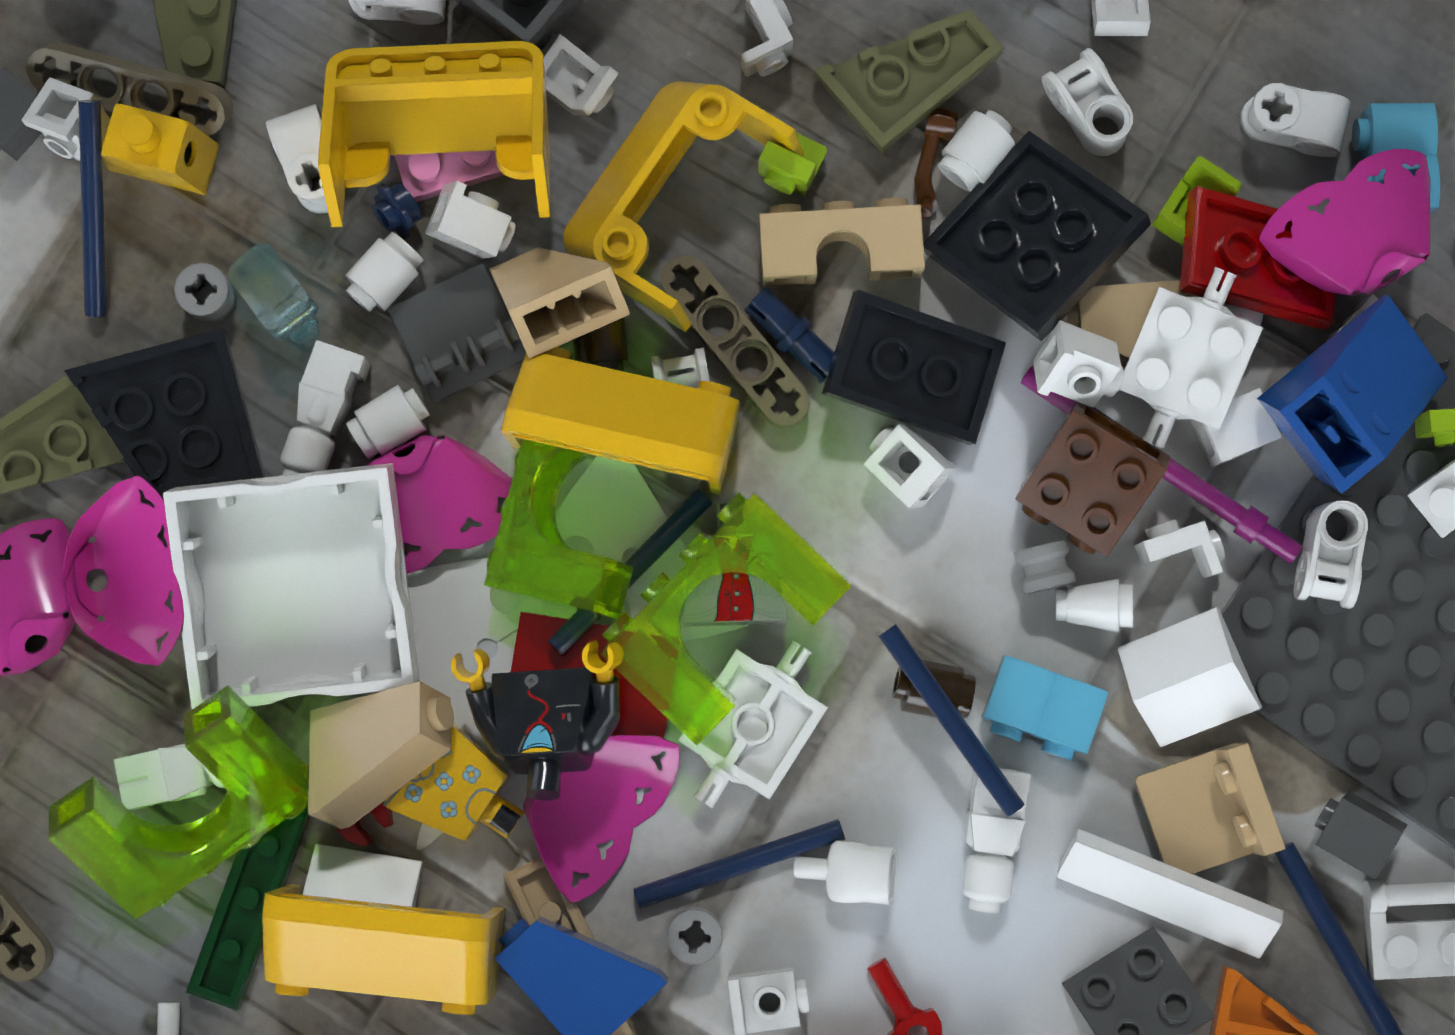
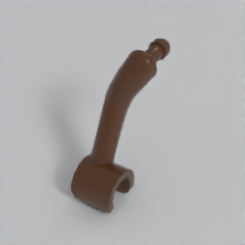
M937 108L928 116L924 133V144L914 177L917 205L921 204L923 219L930 218L938 206L932 184V170L939 141L950 142L954 137L958 115L954 111Z

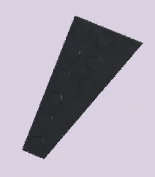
M216 329L64 370L92 409L91 412L102 428L107 431L123 455L124 461L134 476L137 475L144 478L159 493L163 500V492L175 487L266 477L225 329Z

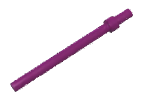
M1034 366L1029 368L1020 382L1067 415L1076 402L1054 392H1050L1048 396L1038 393ZM1170 458L1168 469L1162 477L1164 480L1235 527L1233 533L1251 544L1255 540L1289 564H1292L1303 546L1267 523L1270 517L1252 505L1249 509H1246Z

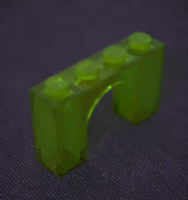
M523 439V443L515 457L516 468L509 494L501 508V523L494 549L490 552L487 559V574L484 586L510 595L620 620L634 567L609 557L571 549L561 537L556 523V500L563 481L577 464L593 455Z
M756 490L747 499L738 492L716 515L723 524L709 538L700 532L680 552L678 556L685 563L671 578L662 571L640 594L647 603L632 618L624 611L602 634L608 643L600 654L608 661V645L613 642L618 643L623 648L624 656L620 665L615 669L696 746L735 707L736 698L696 661L683 641L680 630L681 608L691 591L704 580L718 574L728 572L750 574L768 583L814 626L852 586L850 581Z
M229 685L183 715L185 748L227 790L222 802L211 813L199 820L182 825L154 824L134 815L94 776L49 806L48 840L135 920L152 908L165 905L176 892L197 878H204L210 875L221 862L241 849L250 848L261 839L263 834L284 820L295 818L308 805L309 768Z

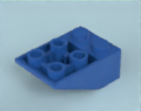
M1384 294L1257 399L1316 478L1336 491L1343 493L1389 455L1448 377L1389 295Z

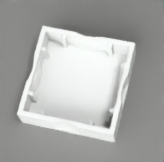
M393 463L175 487L163 492L173 572L177 578L183 599L184 624L182 640L192 713L272 704L276 701L298 695L344 696L378 692L418 681L419 668Z

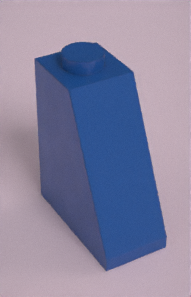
M541 916L532 925H529L524 918L519 920L498 940L505 949L495 957V960L562 1035H611L663 988L669 978L661 969Z

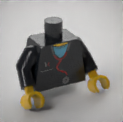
M597 640L588 643L583 649L582 661L585 667L493 673L492 683L485 682L483 676L489 669L490 658L482 649L474 650V657L478 664L476 673H471L465 669L460 653L452 658L451 671L458 680L469 683L470 687L465 693L478 731L493 756L502 759L514 773L520 775L528 774L527 796L529 798L540 801L558 799L561 790V772L588 770L592 766L594 754L601 751L621 719L619 678L613 675V669L622 662L624 652L618 643L613 642L608 645L607 663L602 662L598 657L599 645Z

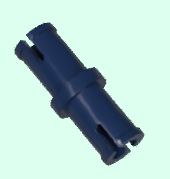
M766 286L744 311L747 314L749 313L779 342L776 347L783 354L788 351L821 384L827 378L834 351L809 328L812 323L805 316L802 319L797 317Z

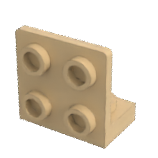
M1232 743L1136 776L1134 779L1163 863L1195 874L1253 853L1267 856L1286 849L1248 743Z

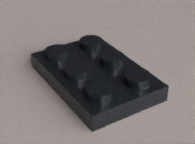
M857 290L852 294L822 394L949 439L973 445L976 444L1006 342L862 290Z

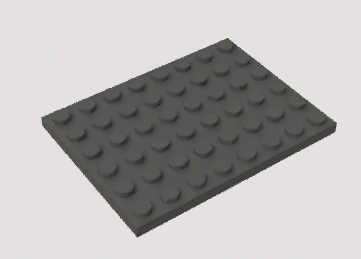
M1425 313L1419 317L1413 326V330L1448 378L1420 414L1428 410L1455 409V332ZM1413 422L1389 455L1345 492L1340 493L1318 480L1313 474L1277 528L1303 546L1308 516L1317 506L1334 501H1350L1357 504L1364 511L1368 519V531L1361 563V585L1354 606L1351 609L1343 608L1340 606L1339 601L1308 596L1305 601L1296 599L1294 597V579L1302 550L1292 564H1289L1264 547L1222 609L1221 614L1262 705L1261 709L1253 712L1455 850V530L1441 538L1407 496L1411 490L1455 460V446L1436 447L1434 445V438H1416L1415 422ZM1333 511L1326 520V530L1328 535L1334 540L1340 541L1348 530L1345 517L1336 511ZM1318 577L1319 580L1336 583L1335 579Z

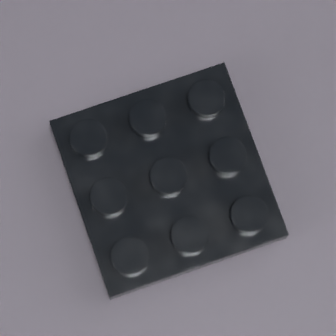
M1028 131L1010 150L984 184L980 182L923 242V246L927 256L1038 340L1042 341L1055 328L1059 320H1062L1145 232L1151 225L1149 215L1034 133Z

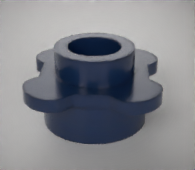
M381 183L377 186L379 194L374 197L376 203L373 205L374 213L387 231L392 232L395 230L401 238L406 239L410 236L408 229L421 219L420 209L413 196L403 185L397 183L388 188L385 184Z

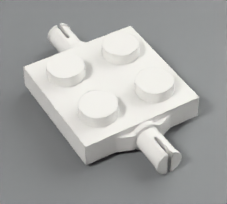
M1214 267L1213 275L1203 298L1184 297L1159 287L1124 370L1123 381L1119 388L1121 391L1143 399L1155 409L1145 437H1143L1144 441L1152 444L1158 427L1162 424L1163 426L1155 445L1165 448V443L1176 418L1194 419L1220 430L1263 329L1261 326L1236 317L1224 306L1237 275L1227 272L1221 289L1217 292L1216 289L1224 270Z
M792 640L791 645L776 668L759 664L736 649L678 741L701 755L709 768H711L696 794L693 795L702 802L712 784H715V788L705 802L709 807L714 808L715 803L729 781L747 785L770 800L828 707L806 694L798 682L794 680L809 655L812 654L811 651L804 647L794 664H790L801 646L799 643Z

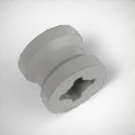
M192 264L182 270L176 279L174 288L176 300L182 309L199 321L208 323L221 321L235 307L237 298L235 286L221 270L211 264ZM203 281H205V286L202 287L200 291L194 292V290H198V288L201 285H203Z
M1067 540L1051 542L1014 552L1016 563L1023 567L1025 579L1022 583L1024 595L1077 582L1075 572L1067 567L1065 559L1069 551Z
M700 906L688 907L679 911L672 919L667 933L668 945L672 954L680 961L690 965L703 964L711 960L719 951L722 942V927L718 918L710 910Z

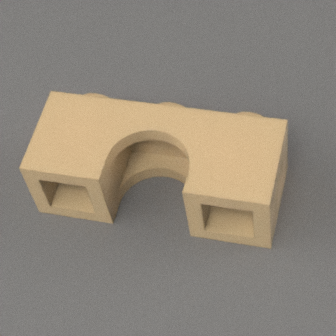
M905 198L881 199L876 201V207L855 208L852 201H832L824 203L822 205L823 210L801 211V205L779 204L771 206L769 213L759 214L763 287L816 284V257L823 247L836 241L852 243L863 252L867 262L868 281L921 278L924 272L921 204L908 205V201Z

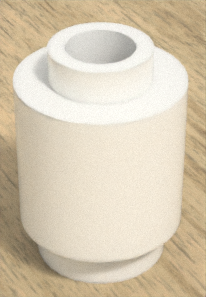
M988 110L986 114L974 111L942 150L944 158L938 164L939 170L956 186L971 192L980 182L984 184L1014 147L1015 142L1010 135L1013 131L1012 126L994 111Z
M391 232L385 240L378 238L345 274V277L351 283L346 292L368 312L375 306L385 312L418 276L419 273L416 269L424 260L408 243L394 232Z
M396 385L354 411L356 417L348 421L346 425L365 456L371 459L379 453L382 456L426 431L427 429L422 420L430 414L413 388L404 393L401 387Z

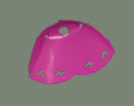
M1409 149L1382 151L1358 162L1344 181L1319 182L1305 188L1285 202L1274 213L1261 232L1260 242L1272 258L1302 280L1323 291L1342 295H1358L1361 293L1371 295L1425 262L1430 255L1431 179L1426 155ZM1402 164H1407L1410 167L1418 164L1420 168L1417 169L1414 176ZM1382 169L1386 170L1383 179L1384 184L1367 180L1370 176H1378ZM1324 199L1330 200L1324 209L1323 215L1308 209L1310 205H1320ZM1292 221V238L1283 237L1277 239L1276 235L1284 232L1287 222ZM1398 269V271H1397L1396 273H1394V274H1392V275H1390V276H1388L1387 278L1384 279V277H1385L1389 272H1391L1392 270Z
M427 435L418 436L366 465L393 463L403 547L404 543L421 547L419 551H409L405 557L407 574L428 566L444 549H470L491 540L504 531L517 518L527 499L516 482L489 459L463 443L445 435L435 437ZM415 447L414 450L405 457L395 456L400 452ZM498 497H511L512 501L505 503L503 510L498 514ZM467 517L481 523L480 527L471 526L465 532L460 531V528L466 523Z
M136 475L113 485L77 520L69 536L65 551L62 581L66 586L68 603L73 618L87 636L105 648L136 663L159 666L165 661L181 633L184 622L183 599L177 578L173 572L164 500L144 478ZM139 490L143 491L145 498L151 501L154 507L140 501L141 493ZM162 525L164 526L163 536L166 539L167 547L164 546L162 540L157 536L161 531ZM92 536L96 538L94 543L88 542ZM99 569L105 573L108 580L106 587L102 591H92L87 585L86 579L89 571ZM171 590L173 592L171 604L173 605L174 609L173 612H171V609L165 605V602L167 601ZM97 616H104V621L100 622ZM166 632H168V635L165 638V640L162 641L161 649L158 652V644L156 640L165 635Z
M37 519L16 525L0 534V555L5 554L9 545L12 546L10 551L11 559L0 560V676L23 674L59 654L76 623L68 603L66 586L62 581L64 557L70 533L61 519ZM49 530L52 531L45 542L30 537L32 534L43 535ZM63 612H69L68 618L63 616ZM32 635L45 636L47 641L41 649L33 653L25 650V643ZM4 667L11 669L8 672H3Z
M611 735L601 751L594 754L592 766L588 770L561 772V790L558 799L540 801L531 799L528 796L525 798L523 809L539 854L556 888L570 903L578 902L595 893L604 886L623 864L629 853L633 828L658 811L672 788L679 767L680 749L678 744L658 736ZM665 751L666 754L661 759L662 769L658 770L655 761L651 757ZM651 787L652 790L645 793L642 802L637 805L635 789ZM612 839L614 843L610 848L606 849V858L602 860L597 845ZM573 872L589 874L587 879H580L577 886L572 887Z

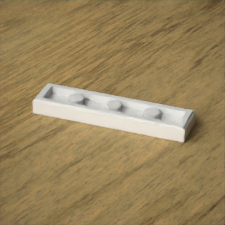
M1081 829L1077 830L1058 866L1056 877L1259 959L1282 925L1283 910Z

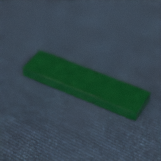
M261 785L185 993L235 1011L241 1008L263 948L262 913L265 893L286 885L311 817L308 814V800L267 785Z

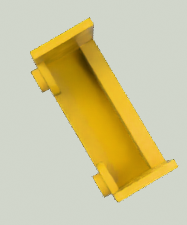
M525 41L353 48L343 50L330 58L325 72L318 169L331 227L343 226L345 188L368 187L380 182L389 172L390 155L496 150L498 169L505 176L519 180L535 179L539 218L550 217V145L543 53L536 45Z
M677 81L664 86L652 100L566 225L563 242L567 252L571 255L609 263L621 292L684 332H687L692 323L678 300L636 275L649 252L648 238L643 229L637 224L697 136L706 140H719L730 135L735 129H738L764 146L769 140L804 158L805 156L794 128L728 88L714 84Z
M559 347L552 348L532 358H529L527 353L525 354L501 426L502 434L513 448L524 450L526 440L709 481L710 493L721 495L740 410V401L730 397V387L709 381H699L698 388L570 360L571 352Z
M290 884L265 893L262 913L264 978L267 982L275 983V993L290 996H308L309 988L435 1001L442 1002L441 1011L462 1015L475 1014L476 1005H486L496 995L499 963L495 960V957L501 953L502 944L498 940L503 936L506 911L504 907H494L483 915L301 894L302 885Z

